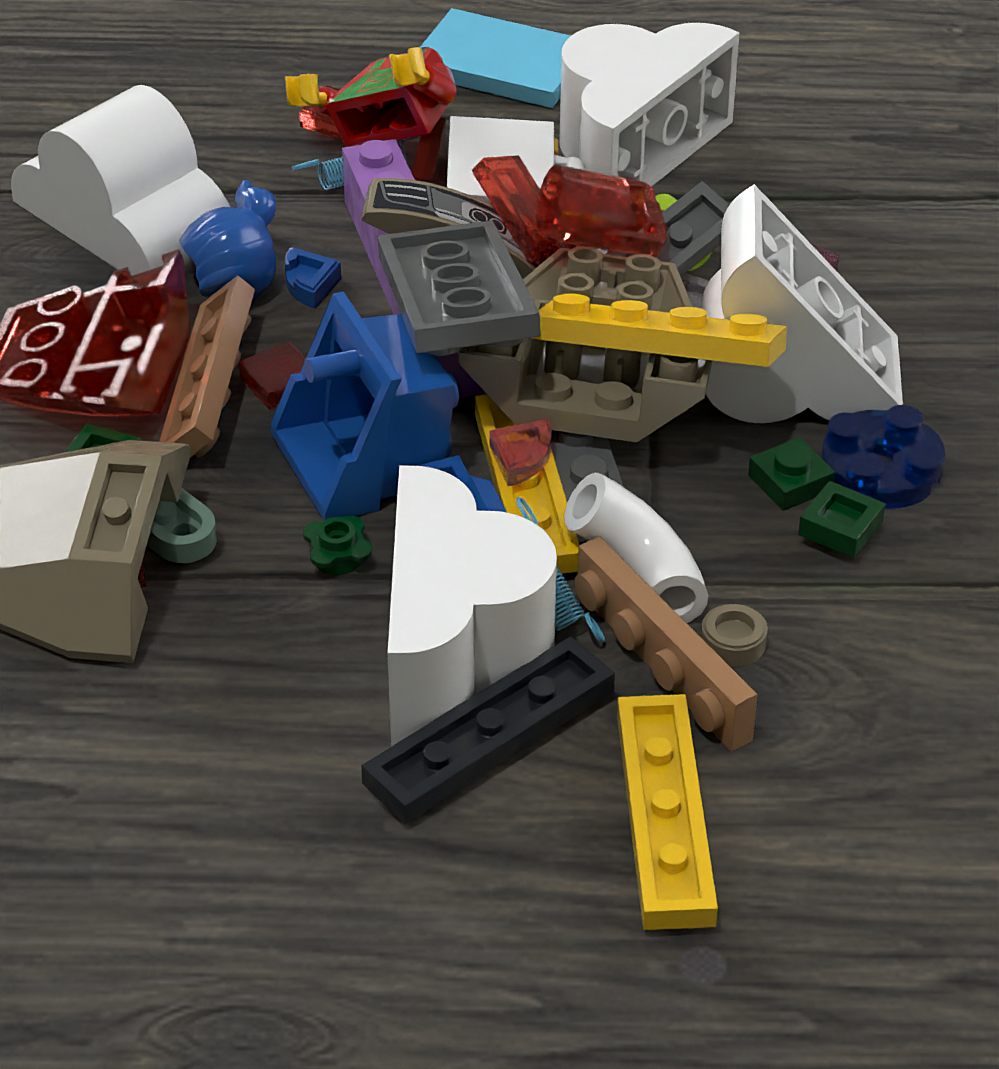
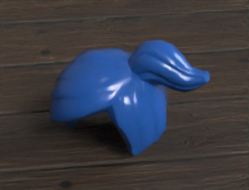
M244 180L236 191L235 204L237 207H220L203 213L187 227L179 239L182 249L196 265L195 276L199 282V292L202 296H212L237 275L255 289L252 302L272 284L276 272V251L266 226L275 217L276 199L272 192L254 187L250 181Z

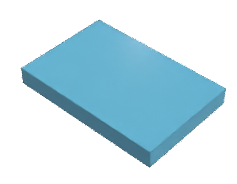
M451 8L420 48L430 47L440 54L443 63L452 71L456 86L553 108L561 97L562 47L571 36Z

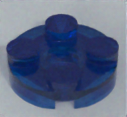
M896 405L889 410H864L855 413L843 412L835 414L828 423L827 434L822 443L821 458L836 471V484L886 503L885 509H894L922 502L930 495L931 486L937 481L940 483L945 463V447L940 436L930 426L923 423V414L918 409L908 405ZM879 455L890 457L893 460L883 461Z

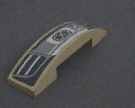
M373 178L368 186L361 221L388 234L493 220L522 279L556 252L538 234L510 214L466 193L432 183L398 178Z

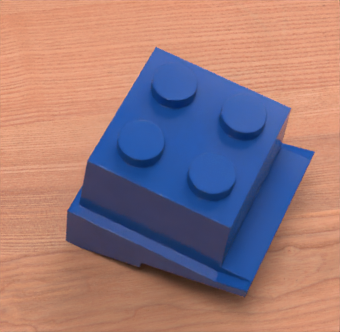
M344 292L333 293L301 372L290 375L271 422L270 433L323 520L332 517L357 516L377 512L380 508V499L398 495L399 465L416 466L445 459L446 456L451 454L452 437L450 424L452 408H455L459 401L457 382L450 371H445L435 355H430L426 352L416 353L401 314L361 318Z

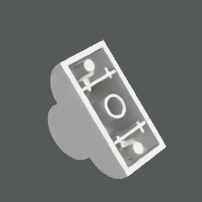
M709 23L674 25L656 34L631 25L604 24L580 30L566 40L561 53L560 148L566 158L576 157L584 163L585 196L582 202L586 207L610 220L733 122L739 32Z
M145 85L134 86L45 133L39 142L38 156L18 166L14 170L11 179L12 197L15 203L154 294L196 271L194 261L185 253L179 243V239L187 227L205 212L215 208L230 207L219 187L207 174L198 168L193 139L179 112L160 92Z
M755 184L743 191L731 202L724 214L721 228V269L710 279L705 288L702 309L707 311V317L730 320V317L736 314H758L767 318V324L787 326L786 350L769 367L712 360L706 395L709 400L726 415L751 423L782 421L810 408L819 416L832 422L846 425H865L882 421L903 410L898 336Z
M399 465L388 639L391 747L555 646L557 556L551 538L537 524L524 517L500 511H476L475 499L463 482L444 471L424 466Z

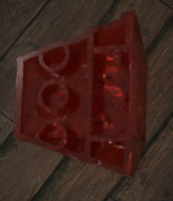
M177 249L163 254L162 260L164 264L162 266L133 276L128 267L114 271L108 285L82 293L81 289L74 285L8 308L0 324V400L44 411L88 416L126 417L160 414L190 340L184 259L180 250Z

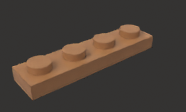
M238 275L200 304L159 442L189 444L191 449L190 457L193 455L196 457L205 455L213 447L220 435V429L217 425L221 410L231 395V390L228 388L231 374L241 358V352L238 349L242 335L251 322V315L248 313L255 289Z
M600 536L579 545L578 575L575 577L574 584L581 603L588 610H595L613 629L620 644L627 650H633L652 669L657 682L665 690H672L676 695L686 694L687 707L691 710L694 719L703 730L712 732L731 752L752 742L758 694Z

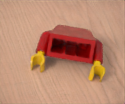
M414 47L408 49L407 53L390 54L389 57L378 59L368 65L339 91L325 86L319 88L318 74L285 77L289 106H313L316 112L330 116L346 147L362 145L370 140L386 141L396 139L397 141L429 134L449 103L456 97V85L452 71L443 63L440 54L430 47Z

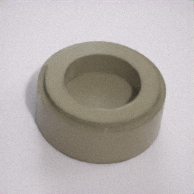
M726 604L710 610L705 615L702 621L701 638L729 666L740 667L752 664L762 657L766 649L768 627L764 617L756 610L740 604Z

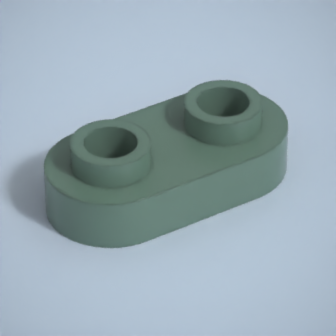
M181 488L178 502L159 501L147 546L162 558L176 563H192L208 556L214 550L217 543L216 523L213 512L183 488Z

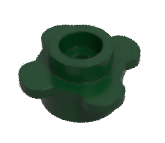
M348 515L328 518L322 523L314 521L307 524L303 529V539L311 543V563L320 571L330 575H344L358 569L362 562L372 555V544L364 540L362 534L365 530L364 521L357 516Z

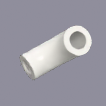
M592 473L579 482L566 505L564 518L567 528L588 541L600 536L686 623L693 621L701 615L708 602V592L703 577L689 549L671 526L642 499L603 474Z

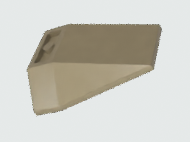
M579 246L572 249L560 248L523 279L538 310L552 301L554 296L560 294L585 295L590 298V304L611 306L613 302L622 300L641 301L648 304V310L668 313L674 308L692 307L676 264L661 262L656 257L646 254L625 257L603 254L598 249L587 246ZM525 338L521 343L510 347H494L489 344L462 347L459 351L458 364L515 425L638 442L704 399L712 360Z
M126 440L0 465V630L69 658L133 663L148 611V605L137 579L159 501L178 502L191 455L189 444Z

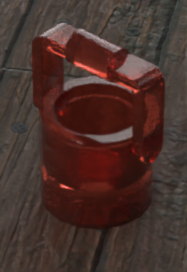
M558 164L553 165L545 175L539 192L536 212L537 230L541 238L635 255L646 254L654 257L659 255L667 240V227L660 204L657 202L654 190L649 184L626 179L618 175ZM630 201L638 204V213L644 233L625 230L630 211Z

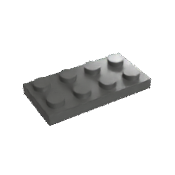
M493 220L377 236L379 258L416 353L426 352L430 355L446 356L457 353L462 347L489 344L494 347H510L521 343L525 338L541 336L539 311Z

